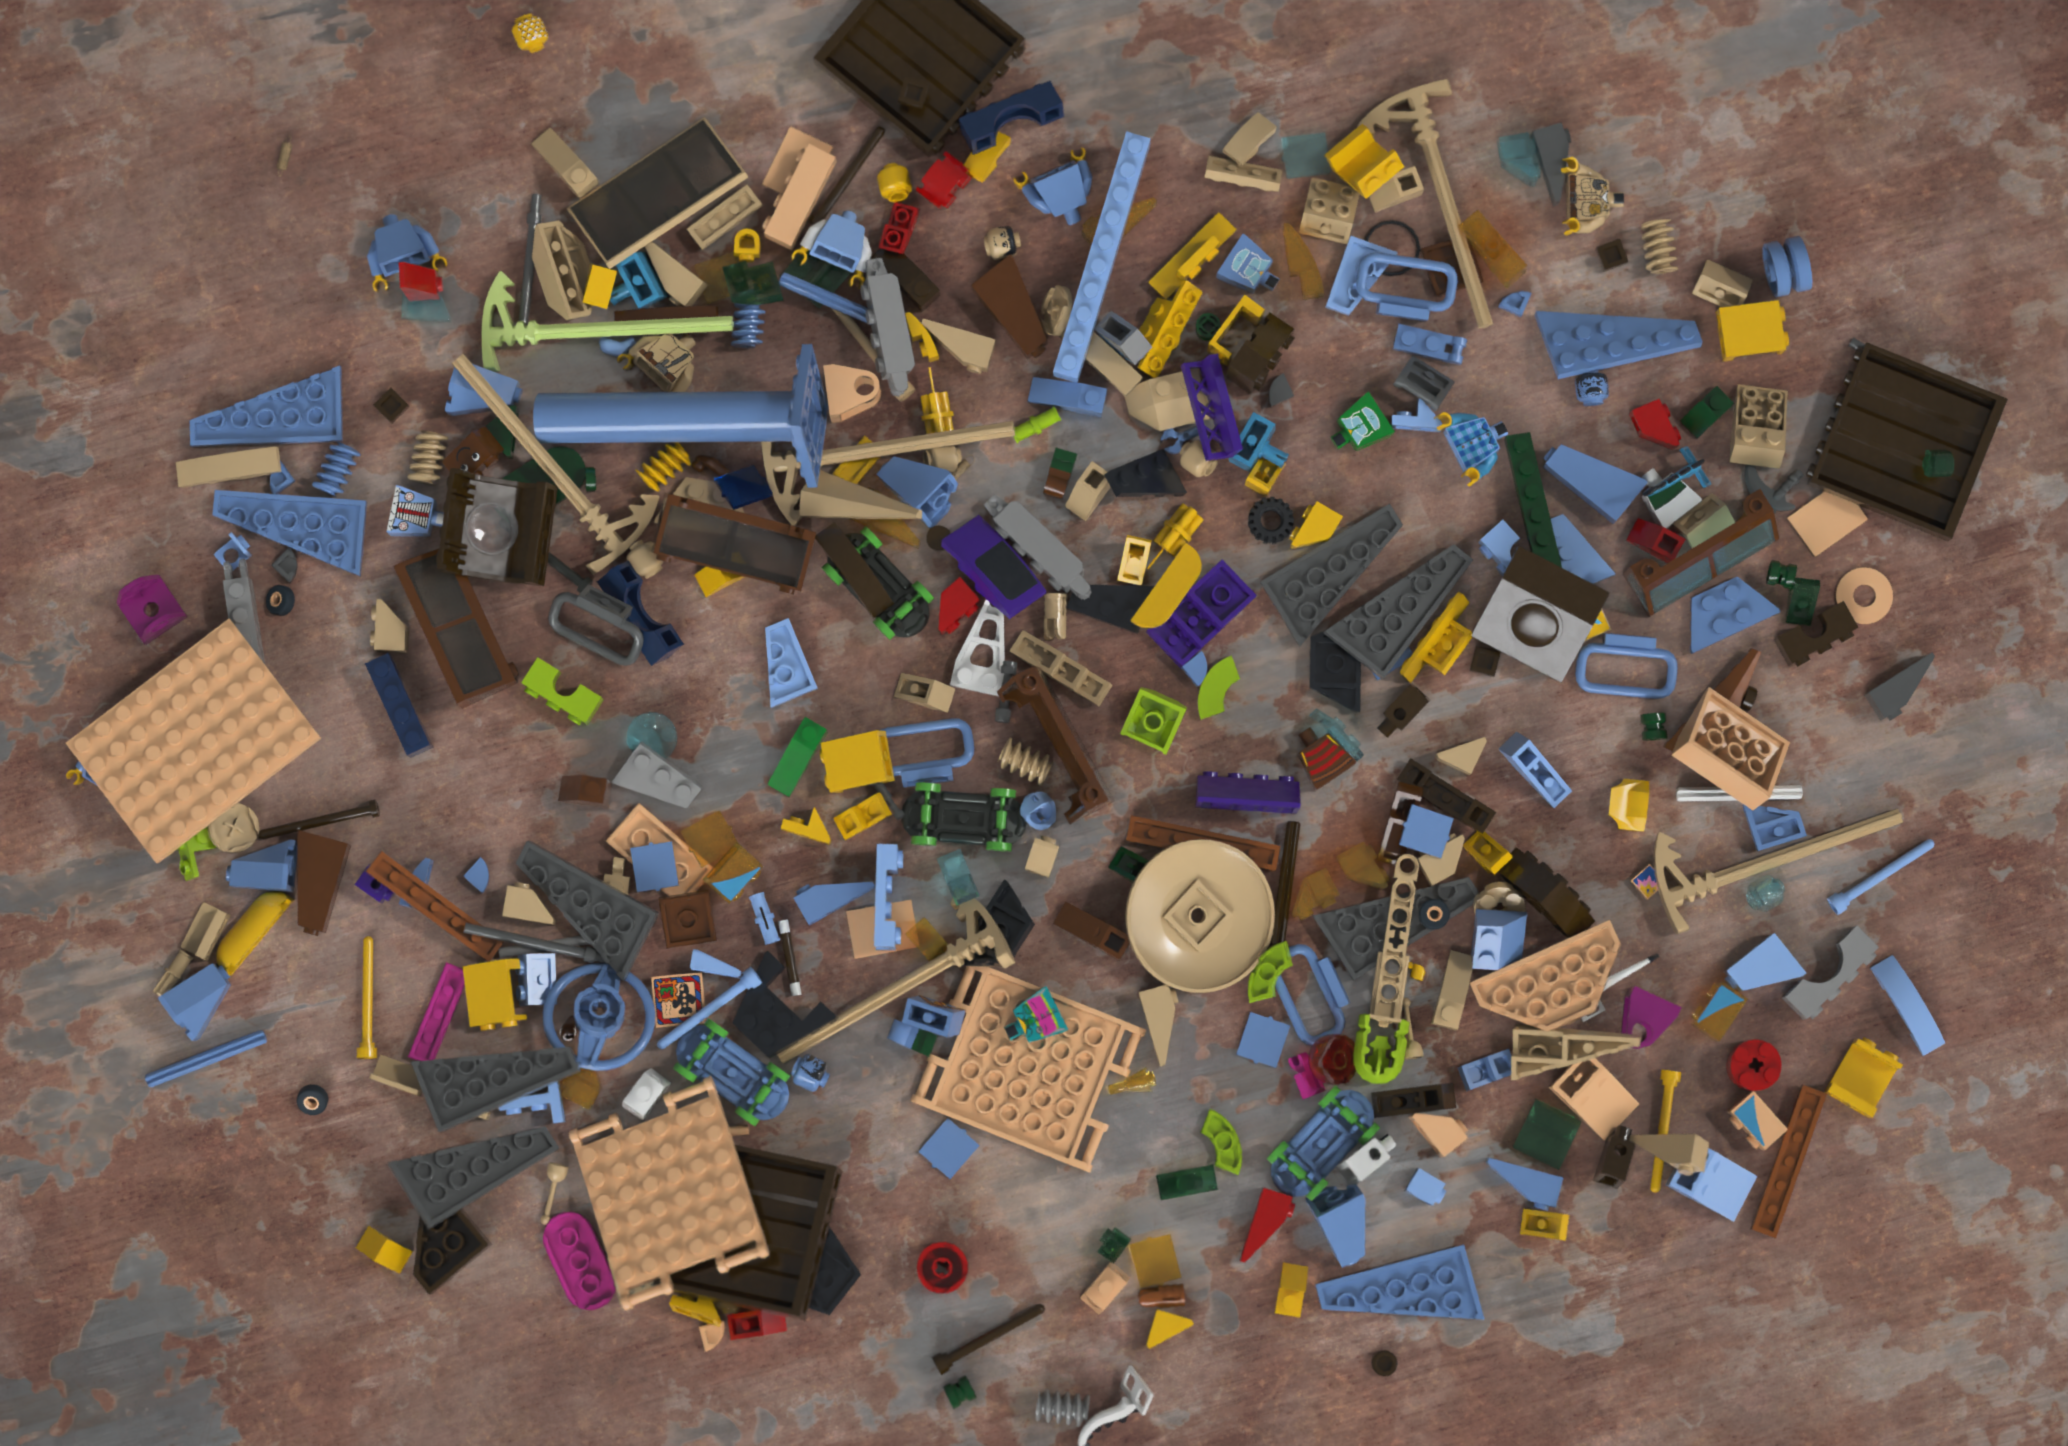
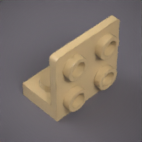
M1312 178L1299 233L1348 244L1359 193L1351 186Z

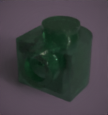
M1945 449L1926 450L1922 461L1924 475L1928 477H1950L1954 471V457L1952 453Z
M1116 1227L1113 1230L1107 1228L1099 1239L1103 1244L1097 1252L1114 1264L1131 1241V1238Z

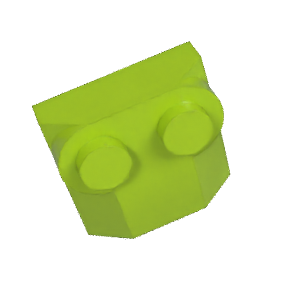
M1141 687L1120 734L1153 747L1166 755L1187 707L1179 701L1157 691Z

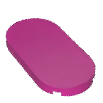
M563 1212L555 1215L545 1227L543 1244L567 1298L572 1304L585 1310H595L605 1306L613 1297L616 1287L609 1262L591 1223L583 1215L575 1212Z

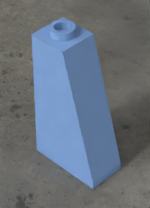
M1562 444L1557 450L1552 447L1543 458L1547 461L1543 466L1546 471L1612 524L1617 521L1648 483L1641 477Z

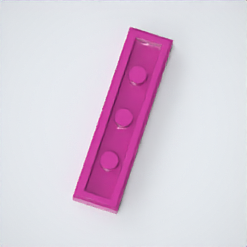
M446 962L409 1052V1058L416 1061L436 1059L465 987L462 968Z

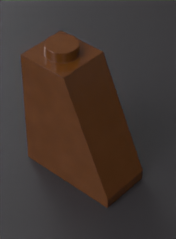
M587 775L562 776L558 801L609 809L613 784L607 778Z

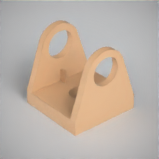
M835 364L823 365L832 423L843 422L874 407L879 402L881 389L879 380L874 373ZM863 384H870L874 387V390L868 395H860L856 392L858 387Z

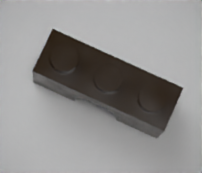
M1844 601L1818 615L1823 626L1820 637H1808L1800 625L1774 639L1788 666L1795 663L1798 667L1811 660L1808 655L1815 651L1820 655L1833 648L1830 643L1837 639L1842 643L1855 636L1852 631L1857 629L1858 625Z

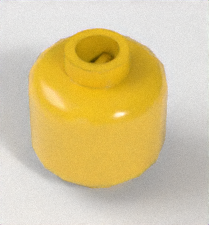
M889 163L877 175L880 194L890 202L903 201L912 190L909 171L902 165Z

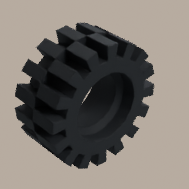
M1271 496L1270 498L1265 497L1259 502L1257 501L1250 510L1248 516L1250 532L1255 536V539L1261 540L1265 544H1276V542L1283 541L1288 537L1293 528V511L1289 508L1288 503L1283 502V499H1276ZM1267 511L1276 512L1281 519L1279 527L1274 530L1264 528L1261 523L1262 515Z

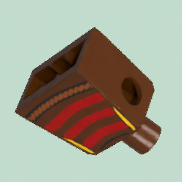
M1309 727L1298 735L1306 746L1305 749L1298 753V757L1315 792L1356 764V761L1329 733L1319 739L1312 728Z

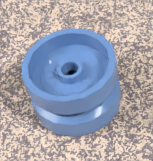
M1800 236L1786 238L1783 246L1778 241L1764 243L1762 249L1764 269L1773 296L1777 298L1789 295L1791 287L1798 293L1811 290V265L1802 238Z

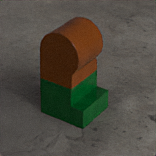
M1055 448L1043 494L1063 499L1078 454Z

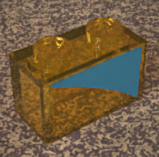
M736 842L702 880L730 904L732 900L736 901L744 893L743 888L749 882H754L760 876V870L763 865Z
M1720 982L1718 985L1713 984L1705 995L1708 1000L1703 1007L1699 1005L1691 1016L1694 1019L1691 1025L1715 1042H1719L1748 1000L1724 982Z

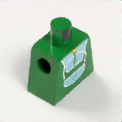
M1367 392L1338 418L1337 423L1341 430L1330 438L1337 449L1350 443L1355 451H1359L1392 437L1395 431L1371 394Z

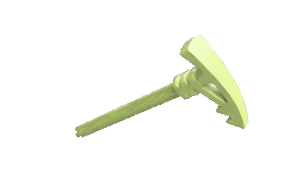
M499 271L490 287L483 309V367L493 372L500 371L494 347L502 346L504 341H506L508 346H513L516 341H518L520 346H523L528 340L532 345H537L538 341L545 339L733 331V316L540 325L536 320H530L528 325L524 321H518L516 326H514L506 304L515 302V299L506 291V288L513 287L515 284L502 271ZM496 306L504 325L502 327H493V315Z

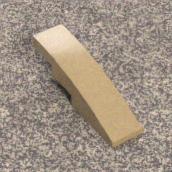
M1065 328V330H1064L1060 335H1058L1062 340H1063V337H1064L1066 328ZM1093 332L1085 362L1088 365L1090 364L1106 381L1108 380L1120 393L1126 396L1143 377Z
M279 447L230 452L176 462L178 486L186 488L205 483L215 484L229 480L239 481L281 472Z
M1022 630L1010 649V652L1032 667H1040L1045 675L1098 707L1113 686L1108 681L1090 672L1086 667L1068 658L1064 653Z

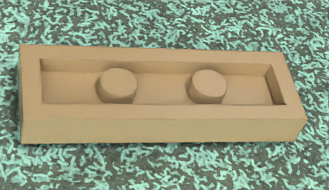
M1209 156L1205 178L1217 182L1235 183L1239 186L1261 188L1264 191L1279 192L1283 170L1249 163L1240 166L1233 160Z
M745 185L688 227L687 231L701 250H704L763 205L750 187Z

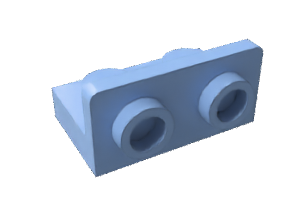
M555 953L518 955L520 969H516L515 972L518 975L516 998L519 1001V1006L544 1005L549 991L556 983Z

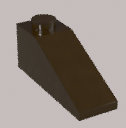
M879 249L871 256L872 259L882 258L887 274L892 273L898 277L900 289L921 312L940 297L938 287L905 254L902 255Z
M1454 1083L1371 1093L1374 1118L1457 1108Z

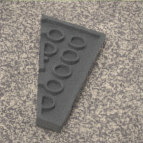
M1390 504L1260 581V584L1299 647L1403 526Z

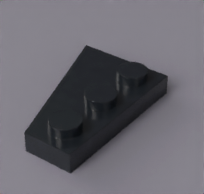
M1088 584L1092 593L1090 598L1081 600L1072 592L1067 605L1068 610L1138 634L1140 627L1132 623L1131 619L1155 586Z

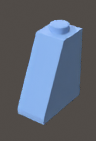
M1775 933L1770 934L1723 971L1726 975L1724 980L1732 990L1737 989L1739 992L1799 978L1806 974L1805 970Z

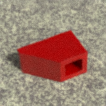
M1660 398L1629 413L1640 438L1671 450L1676 449L1680 445L1681 435L1676 426L1672 427L1669 421V417H1671L1669 408L1666 403H1661Z
M1638 518L1625 541L1661 561L1669 563L1676 558L1686 539L1663 526Z
M961 577L941 593L938 628L941 635L946 632L951 634L961 625L958 622L965 615L969 618L979 610L978 604L980 599Z

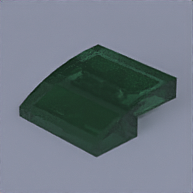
M808 250L806 253L807 260L804 265L800 266L804 256L798 254L779 275L781 277L783 273H788L834 293L851 272L809 255L811 250ZM803 296L806 300H808L818 309H820L823 305L821 303H818L812 299Z
M747 261L722 267L732 303L758 305L783 301L773 261L749 268Z
M1535 1098L1513 1144V1148L1559 1170L1582 1121Z

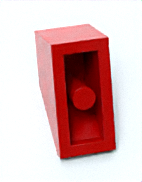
M756 1310L727 1315L731 1340L787 1331L786 1318L784 1316Z

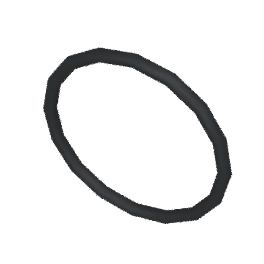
M1396 220L1382 221L1372 227L1365 237V241L1368 242L1374 230L1382 225H1401L1409 230L1415 238L1417 247L1415 258H1419V238L1414 230L1404 222ZM1412 267L1392 273L1383 271L1382 274L1388 276L1402 275L1412 269Z

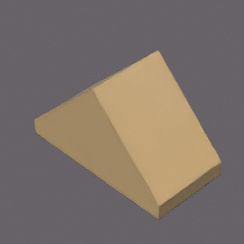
M1483 737L1439 752L1435 755L1436 760L1470 776L1487 742L1486 738Z

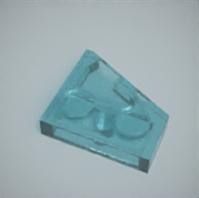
M440 292V299L409 301L403 293L402 320L451 322V317Z
M1317 708L1310 714V717L1320 723L1326 730V733H1329L1355 761L1358 762L1364 756L1359 749L1361 746L1360 742L1352 734L1348 736L1344 732L1346 726L1339 718L1335 717L1332 719Z

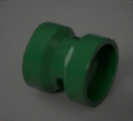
M1213 313L1202 314L1196 322L1195 332L1198 338L1204 342H1210L1221 327L1220 319Z
M1771 560L1766 584L1773 586L1780 584L1783 588L1792 589L1796 578L1797 565L1790 563L1783 565L1780 561Z
M1666 713L1640 715L1641 723L1646 725L1642 732L1643 741L1668 738L1667 730L1662 726L1666 722Z
M966 1375L960 1377L957 1383H948L943 1386L953 1409L960 1407L965 1400L972 1401L977 1398Z

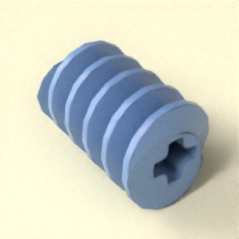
M736 294L735 296L741 299L734 303V306L740 310L733 313V316L739 319L734 321V328L738 330L733 331L731 336L738 340L732 341L731 346L755 348V345L763 344V341L756 338V335L764 334V331L758 329L757 325L765 324V321L759 319L758 315L766 314V311L760 309L759 305L767 304V301L754 295Z
M335 441L338 445H330L329 447L334 455H325V459L330 464L322 463L320 466L325 473L317 472L316 476L321 482L312 483L313 487L336 497L335 493L344 492L339 484H348L343 475H352L353 473L348 468V465L356 466L357 464L352 459V456H361L357 450L338 441Z

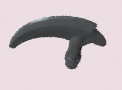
M1746 465L1745 482L1750 494L1761 489L1772 506L1774 514L1776 510L1790 511L1795 509V505L1786 502L1785 494L1794 485H1797L1804 476L1799 469L1790 473L1786 481L1777 490H1773L1760 479L1756 466Z

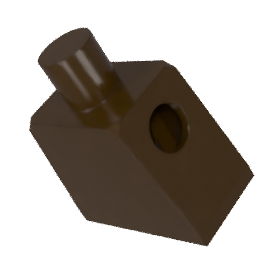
M1411 683L1383 713L1386 718L1377 729L1387 738L1397 728L1402 731L1431 700ZM1399 708H1403L1406 712L1402 719L1397 718L1395 715Z
M1618 1125L1615 1136H1610L1606 1140L1595 1172L1594 1182L1618 1189L1626 1181L1635 1149V1143L1629 1141L1632 1129Z

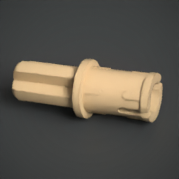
M180 949L170 966L164 968L166 972L153 989V992L160 997L171 990L178 980H182L181 975L194 958Z

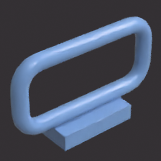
M1374 252L1366 255L1360 261L1356 286L1359 295L1364 300L1378 303L1376 314L1427 321L1429 320L1430 311L1441 312L1453 304L1458 281L1455 269L1445 262ZM1378 262L1443 272L1448 278L1445 298L1440 302L1370 292L1366 287L1368 268L1372 263Z
M1603 633L1602 643H1589L1579 651L1575 671L1576 682L1581 689L1590 693L1661 699L1669 696L1675 689L1678 670L1677 660L1670 651L1656 648L1657 638ZM1591 653H1604L1664 659L1668 665L1666 684L1661 689L1591 683L1587 681L1585 676L1587 657Z
M950 718L887 727L880 730L886 731L887 738L951 728L960 729L962 732L964 753L959 757L892 766L894 776L901 775L903 788L914 787L917 782L942 783L954 781L952 768L966 765L974 755L973 733L966 721L959 718Z
M1304 944L1292 945L1289 947L1291 957L1303 954L1307 958L1335 1018L1334 1027L1319 1035L1311 1036L1301 1020L1281 975L1278 977L1275 988L1301 1041L1310 1046L1322 1045L1335 1039L1343 1032L1346 1021L1341 1007L1351 1002L1330 957L1319 961L1317 955L1309 946Z

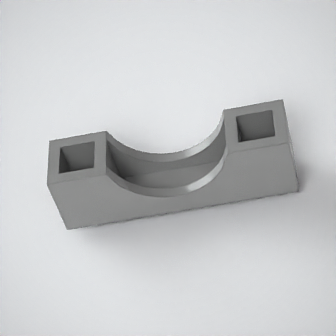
M1858 926L1852 927L1835 944L1839 954V964L1835 974L1829 980L1823 983H1813L1804 979L1799 980L1782 997L1803 1020L1809 1017L1814 1019L1823 1010L1821 1005L1827 999L1831 1002L1841 992L1839 987L1845 981L1849 984L1859 974L1857 969L1863 963L1867 966L1877 956L1874 952L1879 947Z

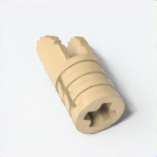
M1047 593L1044 595V639L1053 640L1055 635L1057 639H1065L1067 594Z

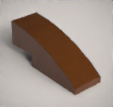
M1398 781L1377 857L1378 861L1395 865L1397 859L1406 854L1407 847L1399 845L1404 829L1402 824L1406 822L1411 804L1419 806L1423 792L1422 787Z

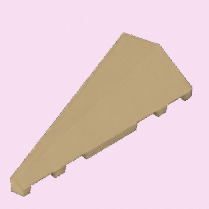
M820 470L818 487L807 488V484H805L801 490L799 516L808 518L922 519V510Z
M1516 1024L1513 1028L1511 1080H1518L1521 1077L1540 1074L1550 1069L1562 1068L1595 1059L1598 1056L1609 1053L1613 1054L1634 1046L1638 1047L1640 1046L1641 1035L1558 1028L1547 1032L1529 1025Z

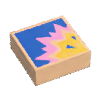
M1651 864L1630 880L1646 900L1659 890L1655 871Z

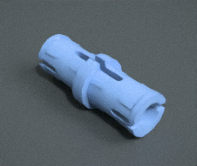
M761 892L750 896L749 899L756 916L754 921L755 924H759L765 945L780 941L773 921L775 916L774 913L770 912L765 893ZM760 908L763 909V912H764V915H765V918H766V921H767V924H768V927H769L768 930H767V927H766V924H765V921H764V918H763V916H762V913H761Z

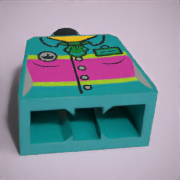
M1047 986L1016 1007L1013 1013L1017 1020L1004 1026L1010 1040L1025 1034L1029 1043L1068 1031Z

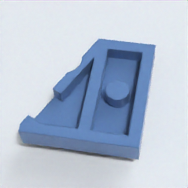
M1744 804L1742 805L1757 851L1807 836L1798 811L1782 810L1768 806H1759L1755 810H1751Z

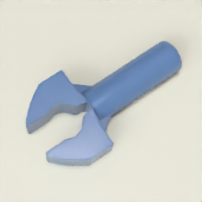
M1197 426L1180 433L1174 431L1173 428L1165 430L1160 442L1168 438L1178 440H1176L1173 446L1165 448L1164 451L1170 454L1180 453L1183 442L1199 436Z

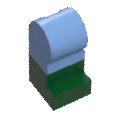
M894 1019L887 1039L927 1057H930L938 1035L902 1023Z

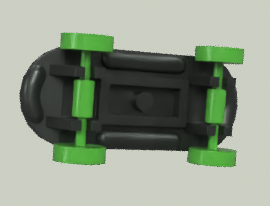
M865 526L860 531L861 534H845L894 603V605L875 617L874 625L889 640L894 636L908 638L921 632L929 619L928 604L934 597L918 580L912 584L880 551L879 548L883 544L868 527ZM827 556L828 563L821 567L822 570L836 585L839 586L842 583L861 603L852 587L830 557L828 558Z
M917 782L915 784V791L918 792L908 797L902 807L905 816L901 818V822L906 832L911 836V844L936 846L937 842L986 845V850L1011 852L1012 844L1022 837L1027 822L1020 814L1021 805L1013 799L1016 798V790L991 788L989 795L941 791L940 784Z

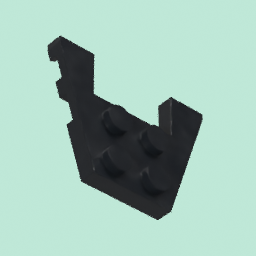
M769 951L764 954L756 971L763 983L755 989L752 987L747 990L732 1023L768 1058H772L795 1045L804 1037L818 1032L820 1028L827 1024L834 1023L839 1018L820 1001L806 1018L801 1020L768 988L786 968Z
M830 1226L809 1305L810 1309L829 1316L862 1275Z

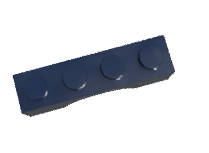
M1051 81L1043 84L1040 83L1031 89L1015 93L1007 99L991 103L983 109L967 113L964 117L959 118L961 134L972 154L975 155L996 146L998 131L1003 125L1012 120L1028 119L1040 126H1044L1063 118V102Z
M629 560L613 567L597 581L604 593L633 607L627 621L633 623L642 632L644 641L641 651L651 666L668 659L684 645L671 623H658L645 611L640 596L643 580L636 573Z
M387 653L365 663L406 755L412 758L434 748L424 725L411 703L392 656Z

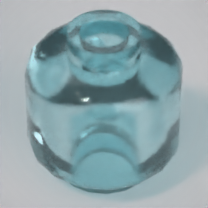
M1764 875L1749 884L1746 900L1752 909L1768 912L1784 901V884L1781 880L1775 879L1771 875Z

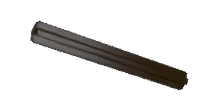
M1288 821L1286 825L1275 908V922L1271 939L1273 946L1284 942L1286 939L1301 825L1297 821Z

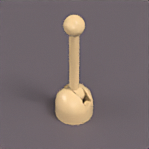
M1409 998L1403 999L1402 1006L1404 1007L1405 1020L1410 1022L1404 1060L1424 1057L1421 1044L1413 1039L1409 1012L1411 1001Z
M552 1162L548 1164L547 1175L552 1180L545 1213L540 1219L544 1225H547L551 1219L549 1214L557 1182H561L567 1176L568 1166Z

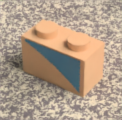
M1750 1091L1727 1111L1731 1115L1729 1121L1738 1130L1742 1128L1747 1133L1746 1140L1754 1149L1759 1147L1761 1150H1766L1788 1130L1754 1091Z

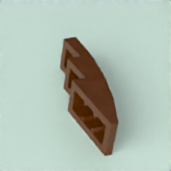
M718 306L659 307L614 311V321L718 317ZM677 333V334H673V335H674V336H678V335H684V334H698V333Z

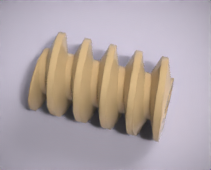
M1669 219L1652 220L1641 225V229L1646 231L1642 235V239L1648 241L1644 244L1643 249L1649 251L1645 254L1644 258L1647 261H1651L1646 264L1645 268L1652 271V274L1670 273L1678 270V267L1670 265L1671 262L1677 260V257L1669 256L1670 252L1676 250V247L1668 246L1669 242L1675 240V237L1667 236V233L1674 230L1673 227L1666 226V223L1671 221Z
M421 431L424 434H418L415 438L421 444L414 445V450L419 453L413 454L411 457L417 463L411 464L409 467L415 473L408 474L407 478L412 482L436 486L432 483V480L440 479V476L435 474L434 470L442 469V466L437 464L436 461L444 460V456L440 455L438 451L446 450V447L440 444V441L448 440V437L436 432Z
M1009 737L998 761L1001 760V769H1005L1010 764V773L1013 774L1019 768V777L1023 778L1029 773L1028 781L1030 782L1038 777V786L1041 787L1053 765V762L1049 763V755L1046 754L1042 759H1039V750L1030 755V746H1027L1022 751V742L1019 741L1013 747L1012 738Z

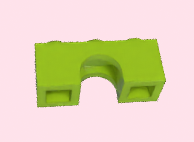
M537 657L521 682L526 687L524 691L536 699L539 695L548 700L545 705L556 712H559L560 709L569 713L567 718L580 726L582 722L588 725L604 699L582 684L579 685L572 695H559L555 685L561 672Z

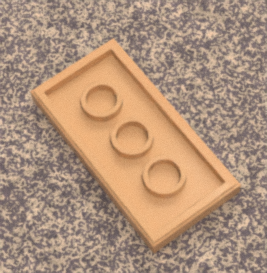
M640 803L637 804L606 840L632 865L630 848L646 846L650 842L659 844L672 841L679 886L661 888L668 896L697 892L716 870Z

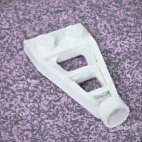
M985 599L986 601L955 660L950 686L999 697L997 691L1002 687L1004 674L1001 673V666H1003V661H1005L1004 614L996 607H992L990 602ZM987 619L995 621L997 624L996 638L994 640L984 639L979 636L981 626ZM979 644L989 645L993 650V664L988 668L973 665L970 661L975 647Z

